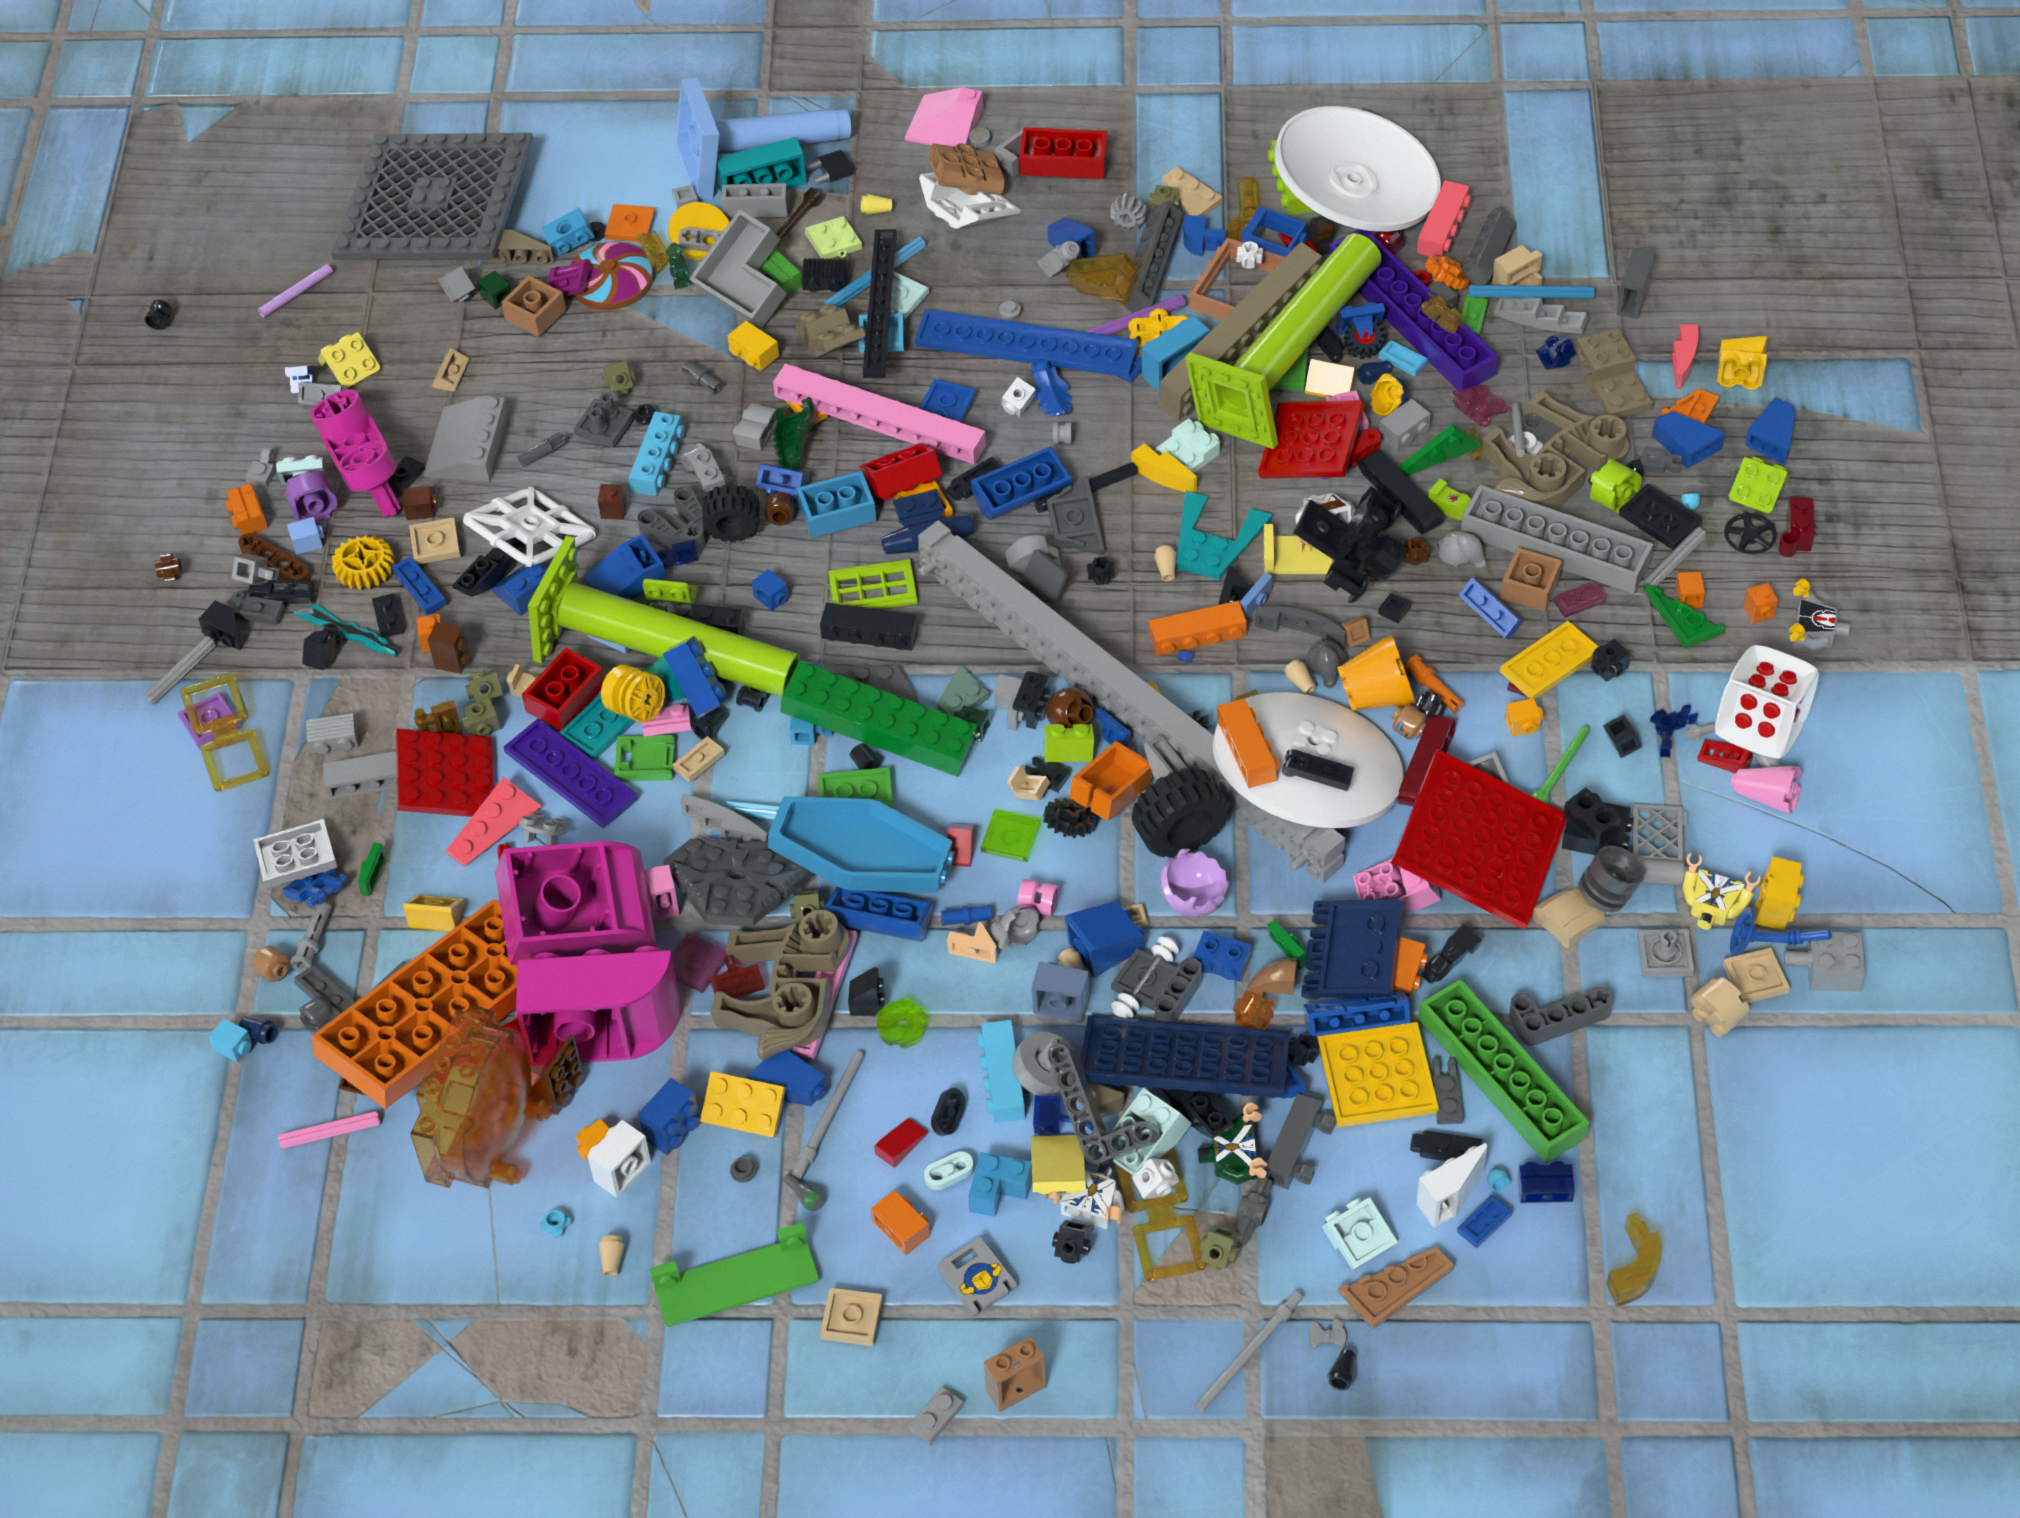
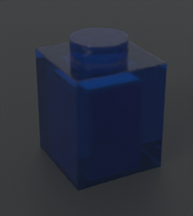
M1035 1095L1034 1134L1040 1136L1060 1135L1061 1097Z

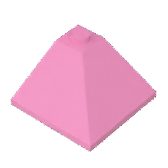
M962 87L924 95L905 135V140L926 145H932L933 143L955 147L958 143L968 145L969 134L975 129L983 111L982 91Z

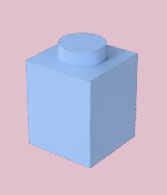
M314 517L287 524L296 555L323 548L320 539L325 537L321 525L316 526Z

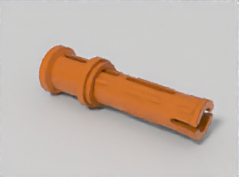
M1418 654L1408 659L1404 665V670L1406 673H1411L1417 679V683L1420 686H1426L1431 692L1442 696V702L1454 714L1459 712L1454 703L1460 709L1464 707L1465 703L1435 676V670L1432 667L1428 668L1421 661L1422 658Z

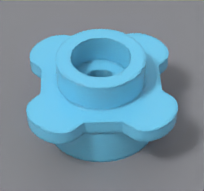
M552 1209L545 1214L544 1220L540 1222V1228L543 1231L547 1230L552 1233L553 1237H560L563 1229L571 1224V1219L569 1216H564L560 1210Z

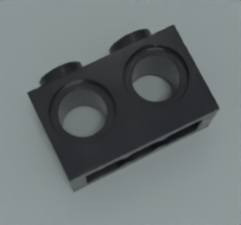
M1586 787L1568 800L1564 806L1563 818L1598 847L1619 832L1621 816L1618 811L1610 808L1601 800L1599 795L1592 793Z

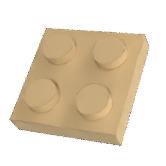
M454 517L409 525L413 557L417 565L461 557Z
M1771 947L1723 960L1722 965L1730 982L1741 992L1739 999L1742 1003L1745 1001L1752 1003L1789 994V984Z
M830 1288L820 1331V1339L873 1346L883 1300L882 1294Z

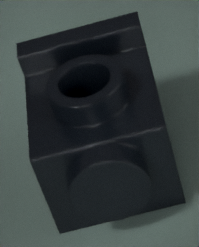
M1624 714L1603 725L1607 737L1620 758L1642 747L1636 732Z

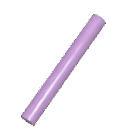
M328 264L322 266L258 308L259 314L265 318L332 274V268Z

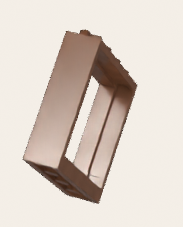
M1226 238L1221 247L1218 246L1215 257L1209 260L1206 271L1199 275L1196 286L1191 288V293L1188 297L1191 310L1223 320L1235 308L1205 296L1229 259H1237V247H1242L1244 243ZM1263 250L1262 263H1257L1256 268L1271 272L1285 257Z

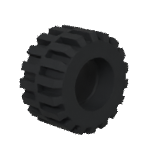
M725 484L722 487L717 486L713 488V491L709 490L707 496L703 498L702 523L706 533L712 535V538L721 539L724 542L743 541L745 538L752 537L760 526V501L757 494H754V491L751 489H746L745 486H737V484Z

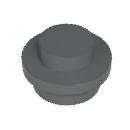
M741 1157L732 1163L730 1174L735 1181L745 1183L754 1178L756 1167L751 1160Z

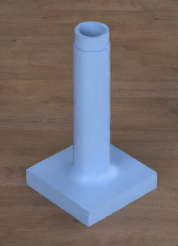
M698 78L681 80L675 145L698 200L713 198L717 154L740 152L793 137L797 138L799 145L848 139L851 135V121L846 109L714 120Z

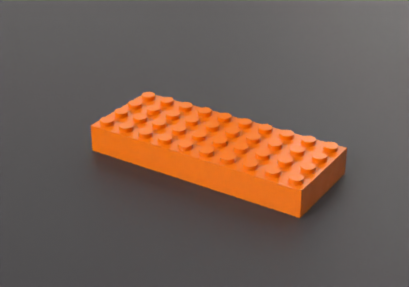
M492 899L312 1035L313 1055L384 1109H387L516 1008L517 964L509 965L500 902Z

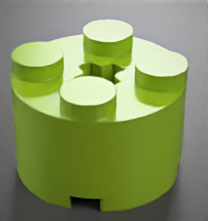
M1610 459L1600 471L1596 470L1592 474L1590 482L1593 484L1590 499L1613 512L1619 513V509L1632 498L1634 492L1638 493L1640 491L1641 475L1616 460Z

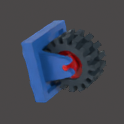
M1370 302L1361 307L1347 306L1340 310L1335 325L1336 334H1344V346L1348 347V353L1353 352L1352 356L1356 357L1358 354L1360 359H1364V356H1367V359H1369L1372 354L1375 356L1381 350L1385 339V331H1382L1383 326L1381 324L1385 313L1383 303Z

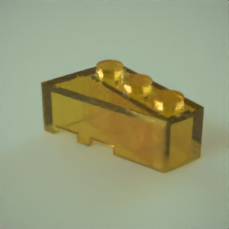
M1126 253L1074 259L1071 261L1066 278L1079 293L1127 304L1138 267Z

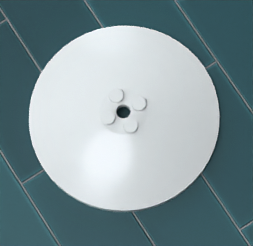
M1341 106L1308 109L1293 116L1286 122L1275 144L1274 156L1276 166L1281 178L1290 191L1315 212L1345 226L1367 231H1396L1411 227L1429 215L1440 192L1441 182L1438 168L1425 147L1397 124L1367 111Z
M1288 692L1265 693L1246 698L1248 707H1253L1256 723H1260L1262 726L1264 740L1268 739L1270 743L1271 755L1276 756L1279 763V770H1276L1277 781L1248 788L1219 724H1217L1213 736V754L1224 778L1248 801L1282 819L1321 828L1354 827L1381 817L1391 809L1398 798L1399 788L1403 781V766L1395 747L1374 724L1340 704L1311 695ZM1289 749H1295L1354 767L1348 791L1298 776L1287 777L1283 775L1282 767L1286 762V752Z

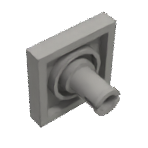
M1688 929L1638 930L1637 939L1643 978L1686 977L1694 975Z

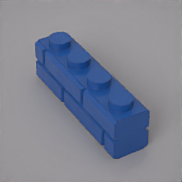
M1403 990L1394 991L1392 997H1352L1318 1002L1317 1004H1304L1305 1025L1310 1037L1411 1023L1409 1000Z

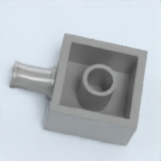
M1831 932V940L1808 941L1807 952L1785 950L1784 966L1807 967L1809 990L1861 992L1865 978L1862 933Z

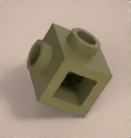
M1156 185L1154 193L1149 195L1148 205H1150V210L1167 200L1179 209L1180 197H1177V188Z
M622 361L604 366L605 376H602L605 389H609L610 393L616 392V396L629 393L628 388L633 387L632 382H635L633 370L628 369L627 362ZM618 375H620L622 378L620 383L616 382V377Z
M485 670L477 671L471 674L472 678L467 679L469 685L465 686L468 698H473L474 702L490 698L491 703H493L495 697L503 695L495 671L488 673ZM486 684V689L480 691V686Z
M490 698L462 707L465 717H462L461 721L465 731L470 730L472 735L485 736L500 730L497 714Z
M818 889L793 892L794 904H790L791 919H796L797 925L810 912L824 910V900L819 901ZM805 908H810L811 910H810V911H805L804 909H805Z
M1215 1225L1208 1231V1235L1204 1236L1200 1243L1199 1251H1202L1200 1260L1206 1262L1208 1267L1216 1270L1225 1269L1231 1263H1235L1239 1254V1248L1236 1246L1240 1234Z

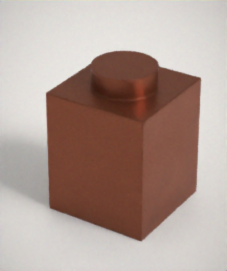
M600 485L598 506L601 519H624L626 498L623 485Z
M430 486L403 489V508L406 520L434 518V508H437V497L432 495Z

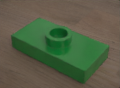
M373 842L366 861H363L361 864L360 876L357 881L361 895L370 897L386 860L381 843Z
M1275 920L1268 923L1269 937L1289 959H1298V968L1302 969L1305 967L1307 961L1306 954L1299 946L1297 938L1292 933L1287 934Z

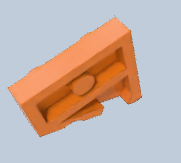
M1697 389L1690 393L1688 397L1678 400L1672 408H1664L1661 415L1674 411L1706 424L1719 402V396Z

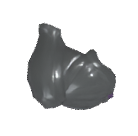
M1321 640L1316 642L1307 652L1306 662L1310 671L1314 670L1322 675L1324 686L1332 688L1337 679V667L1346 663L1347 658L1345 652L1337 643L1331 640Z

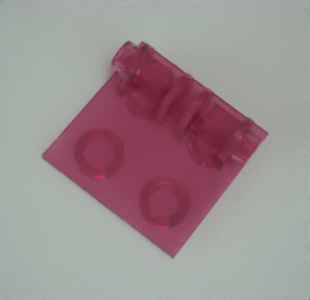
M1477 385L1453 391L1455 395L1453 399L1454 406L1466 416L1468 415L1470 419H1473L1480 427H1487L1490 424V416L1512 411L1503 399L1493 395L1486 386Z

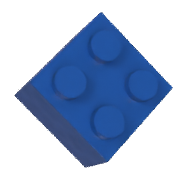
M670 1078L638 1113L642 1134L645 1135L646 1141L667 1156L673 1149H677L681 1145L686 1134L689 1131H693L700 1120L695 1093L673 1078Z

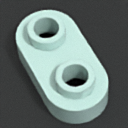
M956 1152L928 1165L924 1171L926 1185L933 1190H942L968 1178L974 1170L972 1157L966 1152ZM959 1166L965 1167V1168L962 1169V1170H958V1169H957V1167H959ZM936 1177L942 1178L941 1180H934Z

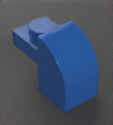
M1184 216L1183 243L1190 253L1203 256V250L1217 251L1218 246L1221 247L1226 240V230L1206 229V216Z

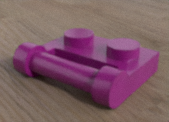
M584 259L580 263L570 266L551 268L547 285L563 292V297L584 292L588 272L592 270L591 261Z

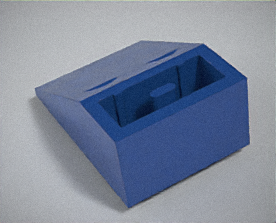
M644 534L620 544L584 576L591 588L625 599L644 592V579L666 581L663 563Z

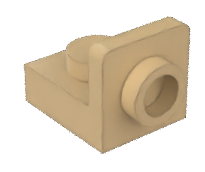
M515 664L513 671H510L507 676V685H509L511 695L522 697V693L538 676L523 673L521 665Z

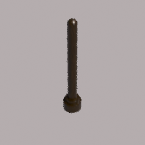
M811 187L805 192L802 204L776 232L780 241L809 207L817 206L822 200V195L817 189Z

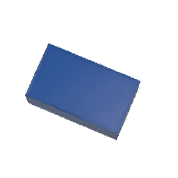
M1179 650L1178 660L1192 662L1193 652Z

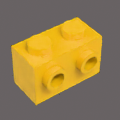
M747 321L727 335L730 352L760 371L779 357L777 341Z

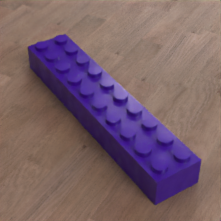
M1358 229L1352 232L1369 238L1377 246L1381 254V263L1357 290L1368 303H1383L1385 308L1383 317L1422 356L1428 358V361L1461 394L1497 375L1499 356L1369 231ZM1346 236L1329 244L1328 257L1346 238Z

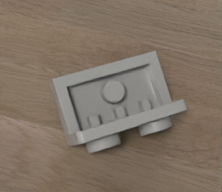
M710 449L689 455V461L703 489L715 488L717 486L722 487L725 484L729 485L725 474L722 475L718 460L714 459Z

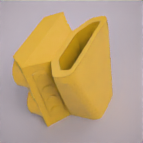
M1768 336L1722 339L1716 382L1720 383L1723 387H1733L1738 384L1748 390L1762 387L1767 359L1765 350Z

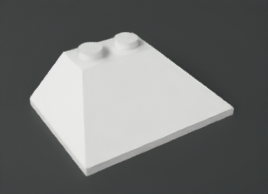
M934 172L920 174L919 179L927 207L937 217L943 218L955 229L1020 214L1021 209L1001 195L977 192L976 195H968L959 188L940 186Z

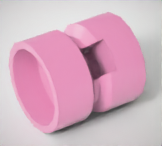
M1024 878L1019 889L1017 906H1031L1037 909L1040 915L1052 917L1057 905L1059 886L1044 883L1040 886L1038 881ZM1042 893L1041 903H1038L1039 894Z

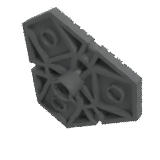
M689 839L664 859V866L669 865L672 879L683 893L687 892V899L706 924L754 926L781 903V896L784 898L789 897L813 877L814 874L769 849L767 841L753 842L747 840L746 843H738L737 840L729 841L727 839Z

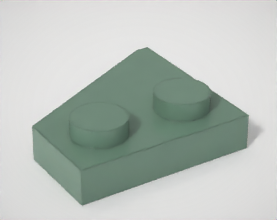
M959 666L937 703L938 709L946 714L961 718L988 700L989 692L962 666Z

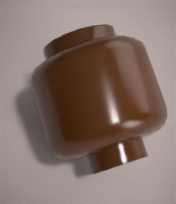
M784 492L772 493L765 502L766 519L771 524L777 526L788 524L794 516L793 499Z

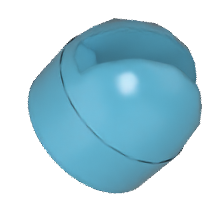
M1700 494L1681 495L1682 505L1689 510L1698 508L1700 505Z
M1493 1169L1489 1172L1487 1179L1492 1191H1503L1510 1185L1509 1177L1504 1170Z

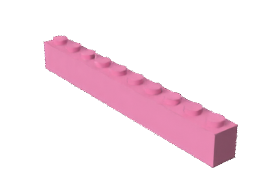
M785 364L773 381L774 394L777 398L802 406V400L810 397L815 411L912 444L922 443L934 449L935 452L971 464L976 463L986 447L985 431L977 427H971L959 421L900 403L897 400L841 383L838 380L823 377L796 366Z

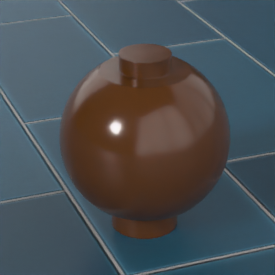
M1067 687L1058 690L1051 696L1047 704L1046 714L1051 725L1061 724L1065 728H1073V724H1090L1092 722L1094 706L1092 700L1084 691L1074 687Z

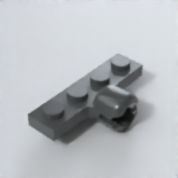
M315 965L294 977V984L312 999L299 1009L300 1020L310 1032H317L356 1003Z

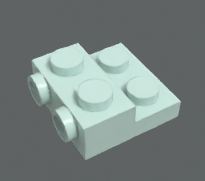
M1187 419L1172 430V437L1156 447V453L1160 456L1167 451L1192 473H1195L1220 454V441L1216 434L1205 432L1199 421L1192 422L1190 419Z
M310 455L305 459L298 460L294 457H288L276 463L281 485H287V481L292 477L315 470L320 471L326 477L324 459L317 455Z
M1360 1197L1346 1205L1348 1208L1346 1212L1340 1214L1337 1210L1325 1218L1327 1223L1322 1226L1334 1248H1339L1352 1270L1398 1243L1370 1197L1364 1201H1361Z

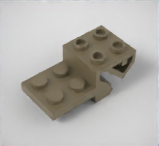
M824 305L819 308V312L813 314L811 312L799 315L800 319L794 321L799 337L805 346H809L811 355L815 357L852 344L857 339L866 336L862 327L850 324L845 308L837 307V305Z
M1619 328L1577 339L1576 351L1580 366H1591L1593 370L1592 373L1585 375V384L1591 395L1596 394L1607 415H1614L1620 418L1652 409L1653 402L1635 373L1636 358Z

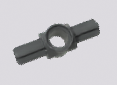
M1266 1176L1258 1178L1252 1193H1248L1246 1196L1243 1195L1236 1213L1239 1224L1235 1232L1240 1234L1237 1242L1238 1245H1246L1253 1228H1258L1259 1225L1262 1226L1269 1209V1203L1266 1198L1273 1184L1272 1180Z

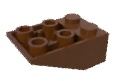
M570 1034L553 1052L528 1090L533 1105L556 1115L560 1113L563 1107L565 1108L569 1104L571 1094L575 1088L580 1087L584 1079L574 1035Z

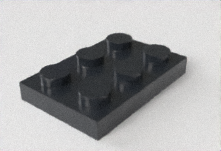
M1648 483L1619 509V516L1672 550L1696 527L1701 526L1703 521L1702 517Z

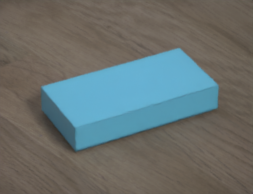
M1390 340L1379 352L1378 357L1414 377L1428 364V358L1393 340Z

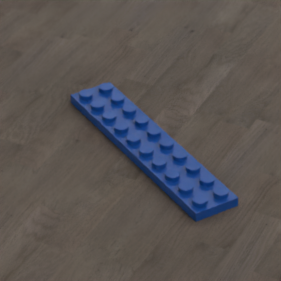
M928 309L924 311L914 340L915 347L1032 364L1048 361L1049 366L1128 378L1138 349L1137 339Z

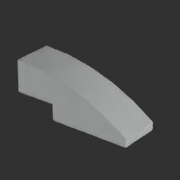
M1162 735L1144 744L1146 756L1155 780L1167 776L1170 772H1178L1184 768L1188 769Z

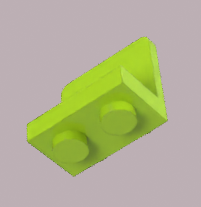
M1744 457L1730 491L1729 499L1732 502L1770 514L1774 509L1783 485H1787L1790 476L1786 468L1776 464L1770 466L1764 464L1765 461L1759 458L1752 457L1750 459Z
M653 579L643 580L647 606H650L651 600L696 604L699 592L698 586L682 582Z

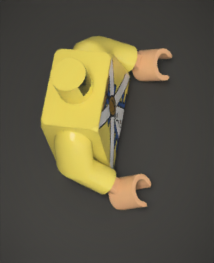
M1690 853L1686 859L1689 869L1685 872L1682 890L1686 903L1692 906L1691 914L1699 918L1697 925L1705 930L1711 929L1713 923L1725 925L1728 919L1736 918L1749 906L1754 895L1753 889L1761 885L1762 878L1759 876L1757 882L1752 884L1750 883V878L1753 872L1747 873L1745 877L1747 886L1744 888L1745 883L1702 869L1696 872V868L1702 862V857L1699 855V862L1691 864L1689 861Z

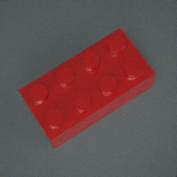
M1023 127L1019 153L1020 175L1104 179L1108 151L1107 131Z

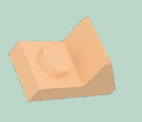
M981 922L978 923L974 936H969L963 932H949L947 938L948 953L996 964V945Z

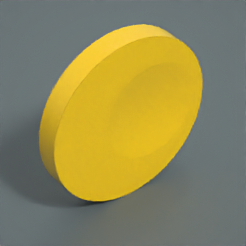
M703 202L688 203L678 208L671 216L668 237L671 245L679 254L692 260L702 261L708 252L682 248L678 243L680 230L685 227L723 232L728 226L729 221L724 213L713 205ZM686 235V241H690V236ZM697 236V243H699L700 236ZM706 237L703 240L707 245L715 243V240L711 237Z

